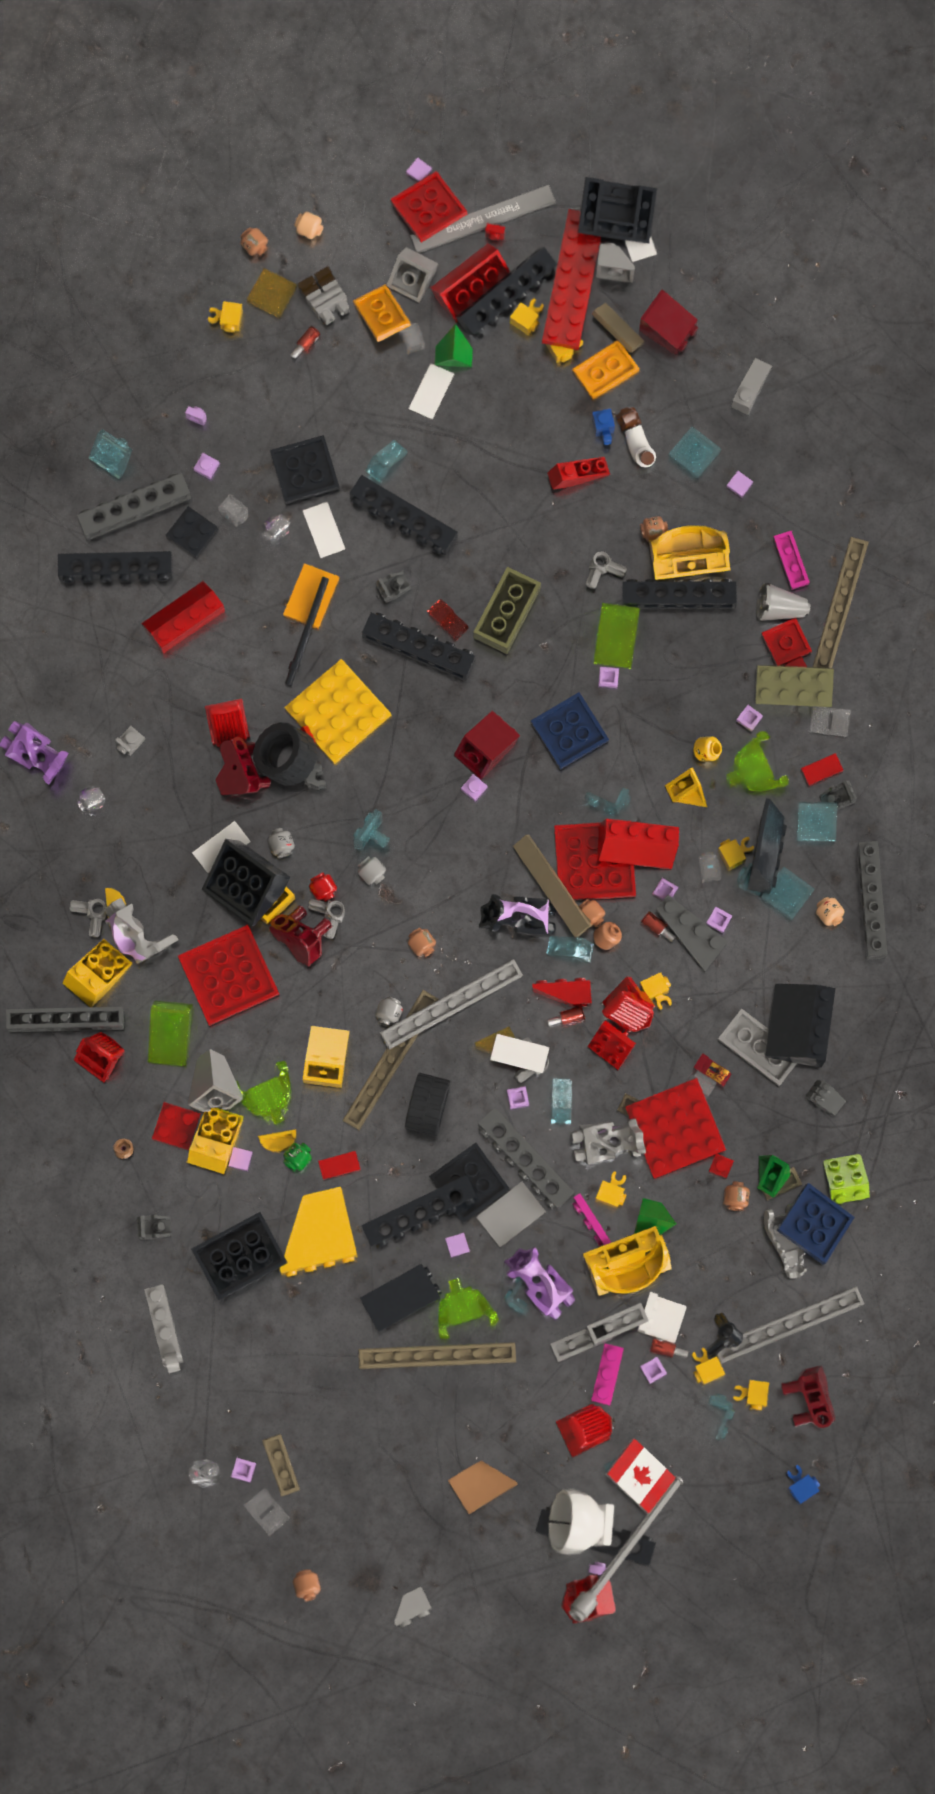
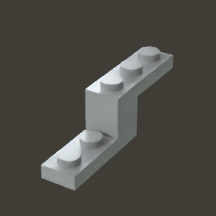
M640 1303L588 1325L586 1329L553 1342L550 1346L557 1362H560L612 1340V1337L645 1324L649 1320Z

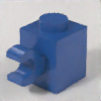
M611 409L593 412L592 422L596 437L602 436L604 446L612 444L611 434L614 433L615 424Z
M797 1465L795 1466L798 1471L796 1476H793L790 1471L787 1472V1476L794 1482L788 1490L798 1505H800L820 1491L818 1489L820 1484L814 1476L810 1477L809 1474L801 1479L802 1469Z

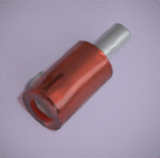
M310 326L296 342L298 347L292 352L291 356L296 359L302 351L307 352L320 337V332L313 326Z
M649 911L641 920V923L658 937L662 934L671 942L675 939V936L666 929L668 925Z
M578 1006L559 1012L560 1016L548 1019V1024L551 1026L562 1023L565 1026L585 1020L583 1008Z
M653 1338L650 1352L673 1358L674 1354L687 1358L689 1352L676 1348V1343L659 1338Z

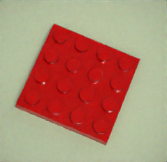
M600 823L554 825L557 875L575 901L636 897L634 865L598 861Z
M249 925L178 955L209 1026L280 995Z
M698 1078L625 1106L630 1120L635 1118L638 1127L643 1132V1142L646 1149L644 1155L654 1179L726 1150Z

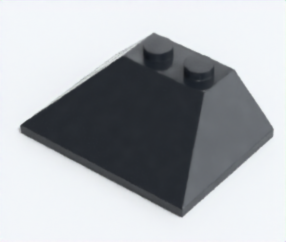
M585 177L577 233L649 244L657 188L627 185Z

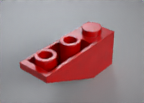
M605 457L557 463L547 474L554 490L568 488L608 476L610 472Z
M575 978L574 981L567 982V979H557L554 983H547V980L536 981V984H532L533 992L569 1007H588L592 1005L590 980H586V978Z

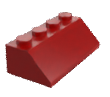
M487 243L430 289L440 305L457 323L458 320L455 317L499 282L510 270L499 250Z
M202 581L141 624L164 654L225 612V609L214 591Z
M605 819L599 824L598 861L672 869L679 846V827Z

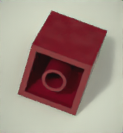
M661 289L641 317L639 331L677 355L679 350L683 351L687 346L689 336L693 337L697 332L698 319Z
M491 711L464 735L454 756L482 780L515 746L520 735L501 716Z

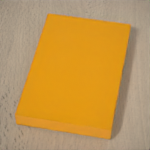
M386 284L353 300L354 306L377 342L411 326L409 319Z
M618 340L572 369V372L592 400H595L639 371V367Z
M304 563L283 616L306 624L321 579L326 577L329 579L313 624L314 628L319 629L340 579L339 576Z

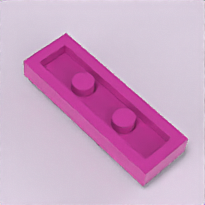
M792 531L773 536L791 590L809 585L810 582Z
M576 1195L573 1198L574 1203L572 1205L578 1214L581 1212L584 1216L583 1222L587 1229H592L595 1233L593 1238L597 1245L600 1247L601 1245L604 1246L612 1243L582 1195Z
M609 1344L604 1345L591 1399L592 1402L611 1405L624 1348Z

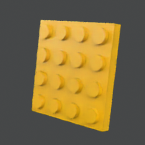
M342 659L284 707L301 728L303 726L309 727L316 745L333 764H336L392 716L388 709Z

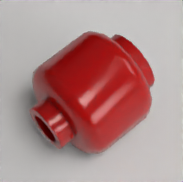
M323 872L310 879L309 888L316 900L323 899L326 902L335 897L333 893L337 890V886L331 875L324 874Z

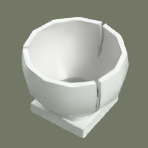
M563 1489L560 1491L552 1504L549 1520L571 1524L549 1523V1539L552 1548L564 1554H580L591 1546L611 1545L614 1505H598L588 1494L574 1489Z

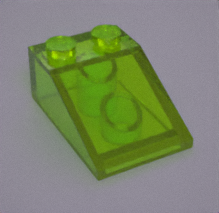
M602 603L594 663L631 668L640 608Z
M154 1001L151 1006L148 1062L179 1066L187 1065L193 1004Z

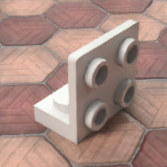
M650 1292L644 1310L649 1322L640 1325L638 1332L675 1343L686 1306L658 1297V1294Z

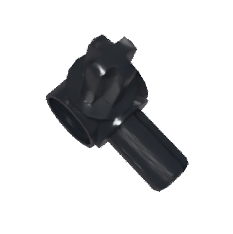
M717 1313L714 1320L720 1329L718 1331V1339L706 1350L711 1357L716 1356L725 1347H737L743 1341V1334L736 1328L734 1323L728 1321L724 1313Z

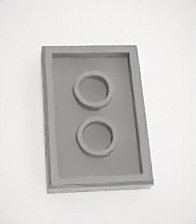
M520 1182L476 1218L501 1248L545 1214L546 1211L525 1184Z

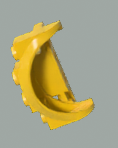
M683 526L671 529L654 540H649L655 580L730 570L728 554L730 550L725 531H719L706 526Z
M656 1226L583 1253L598 1296L609 1292L631 1293L639 1291L650 1285L662 1272L671 1269L670 1256L662 1235H659Z

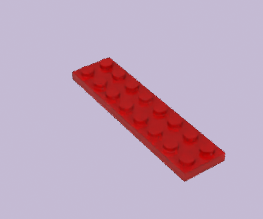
M569 209L542 344L579 350L601 237L577 233L580 211Z

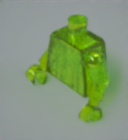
M765 731L758 732L756 734L757 738H753L736 754L733 763L735 771L726 774L730 785L740 781L743 789L748 788L750 791H768L778 786L785 787L789 784L788 776L786 775L778 780H774L775 777L760 746L761 741L770 739V736Z
M285 1061L276 1062L280 1070V1076H275L245 1091L240 1089L243 1096L241 1103L255 1116L261 1115L266 1117L270 1115L274 1124L285 1120L281 1109L287 1107V1102L291 1100V1083Z
M460 1278L449 1281L452 1292L446 1293L445 1298L439 1303L438 1330L441 1339L450 1338L447 1332L448 1326H455L485 1317V1315L489 1316L490 1325L499 1321L496 1311L493 1310L479 1290L472 1289L471 1286L463 1288Z

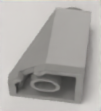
M209 1049L197 1059L188 1099L189 1106L202 1112L211 1111L210 1108L222 1107V1110L231 1109L243 1099L224 1055Z

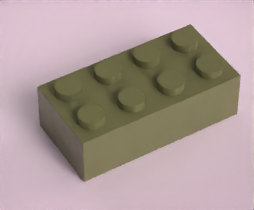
M507 567L473 632V638L508 654L541 590V583Z
M756 664L755 704L832 707L834 669Z

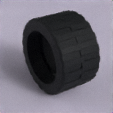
M278 722L267 727L259 735L253 749V760L256 768L263 775L281 785L293 786L301 783L313 771L317 761V746L309 734L290 723ZM293 741V751L286 763L278 767L277 760L280 751L286 744Z
M418 1073L408 1107L405 1129L437 1136L448 1098L450 1080Z

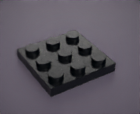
M324 435L270 450L285 504L340 489Z
M474 1143L429 1176L437 1189L465 1175L469 1176L478 1198L475 1199V1203L467 1207L464 1204L457 1207L458 1211L455 1214L462 1224L510 1191L508 1185L477 1143ZM454 1191L451 1194L452 1201L460 1200V1192Z

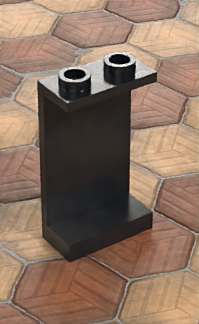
M421 1263L360 1297L379 1334L389 1326L432 1302L441 1300L439 1295L442 1292L437 1283L433 1285L430 1280L432 1274L427 1266L423 1267Z

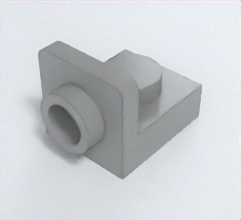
M132 726L120 738L117 737L115 739L116 748L122 754L127 753L129 756L145 741V737Z

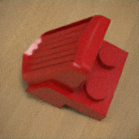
M242 699L205 706L213 745H217L220 748L221 744L226 740L240 737L245 742L247 738H250Z
M627 976L602 1001L605 1006L602 1013L606 1018L614 1021L629 1032H637L650 1027L655 1005L646 992L640 991L634 980Z
M98 1032L81 1040L76 1050L77 1054L74 1061L104 1083L108 1080L118 1059L123 1055L124 1049L113 1038Z
M594 1404L581 1408L556 1421L572 1457L610 1440L609 1436L612 1434L611 1416L600 1406H595Z
M590 1575L582 1580H574L566 1584L567 1589L565 1590L561 1607L573 1621V1624L579 1623V1621L572 1618L569 1614L570 1606L581 1592L590 1591L598 1580L597 1575ZM609 1580L596 1596V1607L587 1619H583L582 1622L615 1612Z

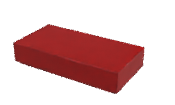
M835 753L802 767L801 772L809 787L843 772V768Z
M356 1151L318 1161L323 1180L361 1170Z

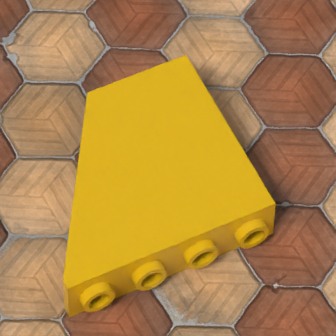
M341 1187L303 1195L284 1255L288 1263L280 1267L281 1275L285 1274L286 1277L297 1275V1271L305 1270V1272L315 1271L317 1266L323 1265L324 1268L335 1266V1262L343 1261V1263L354 1261L355 1257H358Z

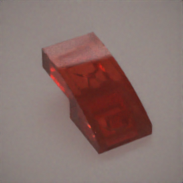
M442 599L427 611L455 641L469 628Z

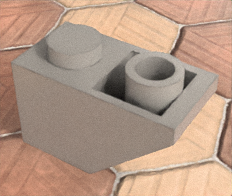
M422 1587L403 1595L394 1622L396 1626L400 1625L403 1628L412 1623V1618L418 1616L421 1619L430 1614L428 1610L432 1608Z

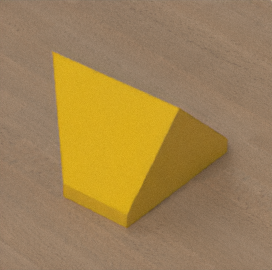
M693 768L688 769L665 785L672 802L707 807L702 786Z

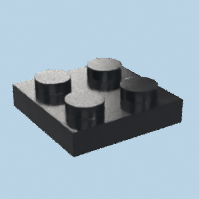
M188 506L167 532L166 538L197 558L219 528Z

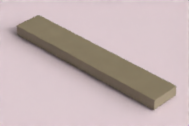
M525 835L513 846L572 934L575 937H579L592 925L531 836Z

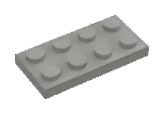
M741 1009L718 1040L777 1086H780L797 1063L765 1057L769 1029Z

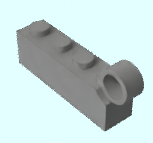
M162 1284L144 1289L163 1366L167 1367L169 1373L180 1371L179 1364L184 1361L165 1286Z

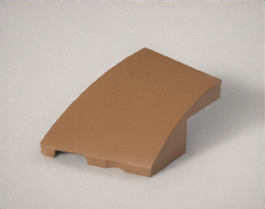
M479 1461L448 1480L468 1514H471L518 1485L516 1481L483 1461Z

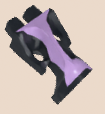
M492 894L490 901L481 906L482 917L479 928H490V932L498 931L501 925H508L514 928L515 933L539 938L554 933L556 930V924L548 922V916H554L556 909L553 904L549 903V899L514 897L515 902H509L501 899L496 894ZM514 912L519 913V918L516 920L512 918ZM525 923L530 924L529 929L525 927Z

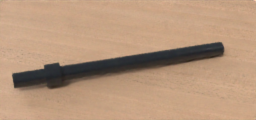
M326 577L321 579L293 661H290L289 672L285 681L287 685L292 686L295 675L300 670V661L329 579Z

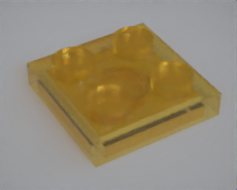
M264 268L251 290L247 302L280 318L295 292L297 284Z

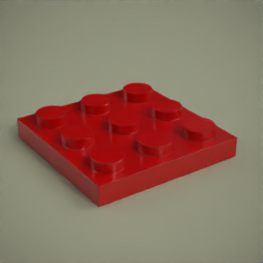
M437 171L390 199L393 207L421 243L468 215L465 207Z

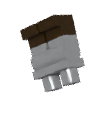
M329 266L316 272L314 278L311 275L298 283L299 292L316 314L318 320L322 319L326 325L335 320L332 314L333 311L338 310L341 316L350 311L347 296L337 283Z

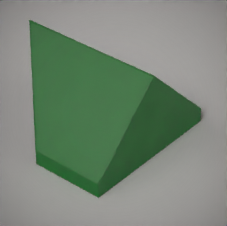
M456 324L436 345L434 365L472 368L473 348Z
M774 1155L759 1156V1185L757 1188L774 1198L791 1176L789 1164Z
M643 1198L634 1234L656 1226L659 1235H661L677 1223L661 1202Z

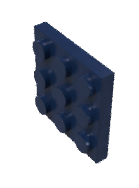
M580 692L531 720L532 726L560 770L609 741V738Z
M807 1183L776 1231L824 1265L855 1217L810 1183Z

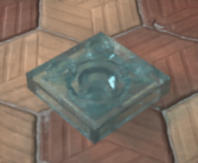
M692 426L668 456L698 479L721 452V448Z
M101 429L97 434L89 459L120 479L124 474L133 449L128 447L125 439H117Z
M799 802L797 840L836 842L837 803Z
M375 809L373 813L369 812L364 819L365 824L362 829L359 827L353 835L354 848L360 852L370 839L382 846V848H385L390 841L389 837L377 830L383 820L382 813Z
M783 867L776 876L775 888H771L770 894L764 893L761 899L790 920H793L815 889Z

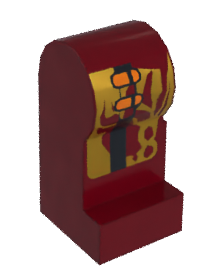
M702 1053L692 1070L720 1087H724L732 1075L727 1069L709 1059L704 1053Z

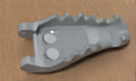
M793 1203L788 1204L786 1206V1214L792 1207ZM772 1209L765 1210V1229L782 1259L787 1277H801L807 1272L803 1259L805 1251L776 1231L786 1214L774 1216Z

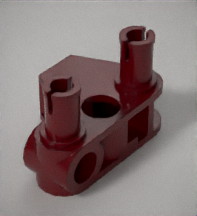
M235 737L221 744L220 752L225 764L215 779L221 795L256 793L260 788L270 786V778L267 776L259 777L250 754H253V749L255 748L254 742L245 743L240 737Z
M299 905L289 915L283 914L274 917L271 920L269 930L277 940L287 945L297 961L309 967L322 955L321 936L333 926L326 918H323L314 928L299 922L307 915V911Z
M822 1365L803 1369L798 1380L781 1383L784 1395L801 1391L809 1408L808 1412L793 1414V1421L796 1427L813 1423L815 1426L826 1428L835 1421L834 1410L829 1398L827 1378Z

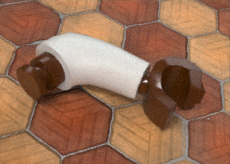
M634 407L621 409L616 419L622 431L628 429L625 431V436L633 460L642 467L651 466L655 462L656 454L648 444L642 426H637L642 422Z

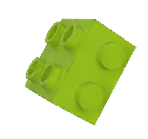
M856 1154L833 1158L823 1162L831 1200L841 1204L870 1198L869 1181L861 1155Z

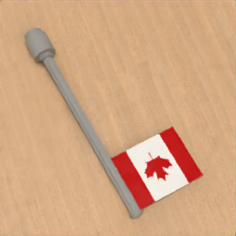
M635 1438L630 1441L606 1475L647 1515L590 1591L581 1592L570 1606L569 1614L579 1622L587 1619L597 1605L596 1596L680 1484H683L681 1477L672 1475Z

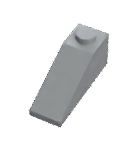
M756 358L754 359L732 401L731 408L749 415L772 368L771 365Z

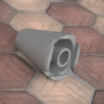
M769 583L762 584L759 591L762 595L760 599H757L756 606L758 620L804 618L806 614H809L811 605L806 598Z

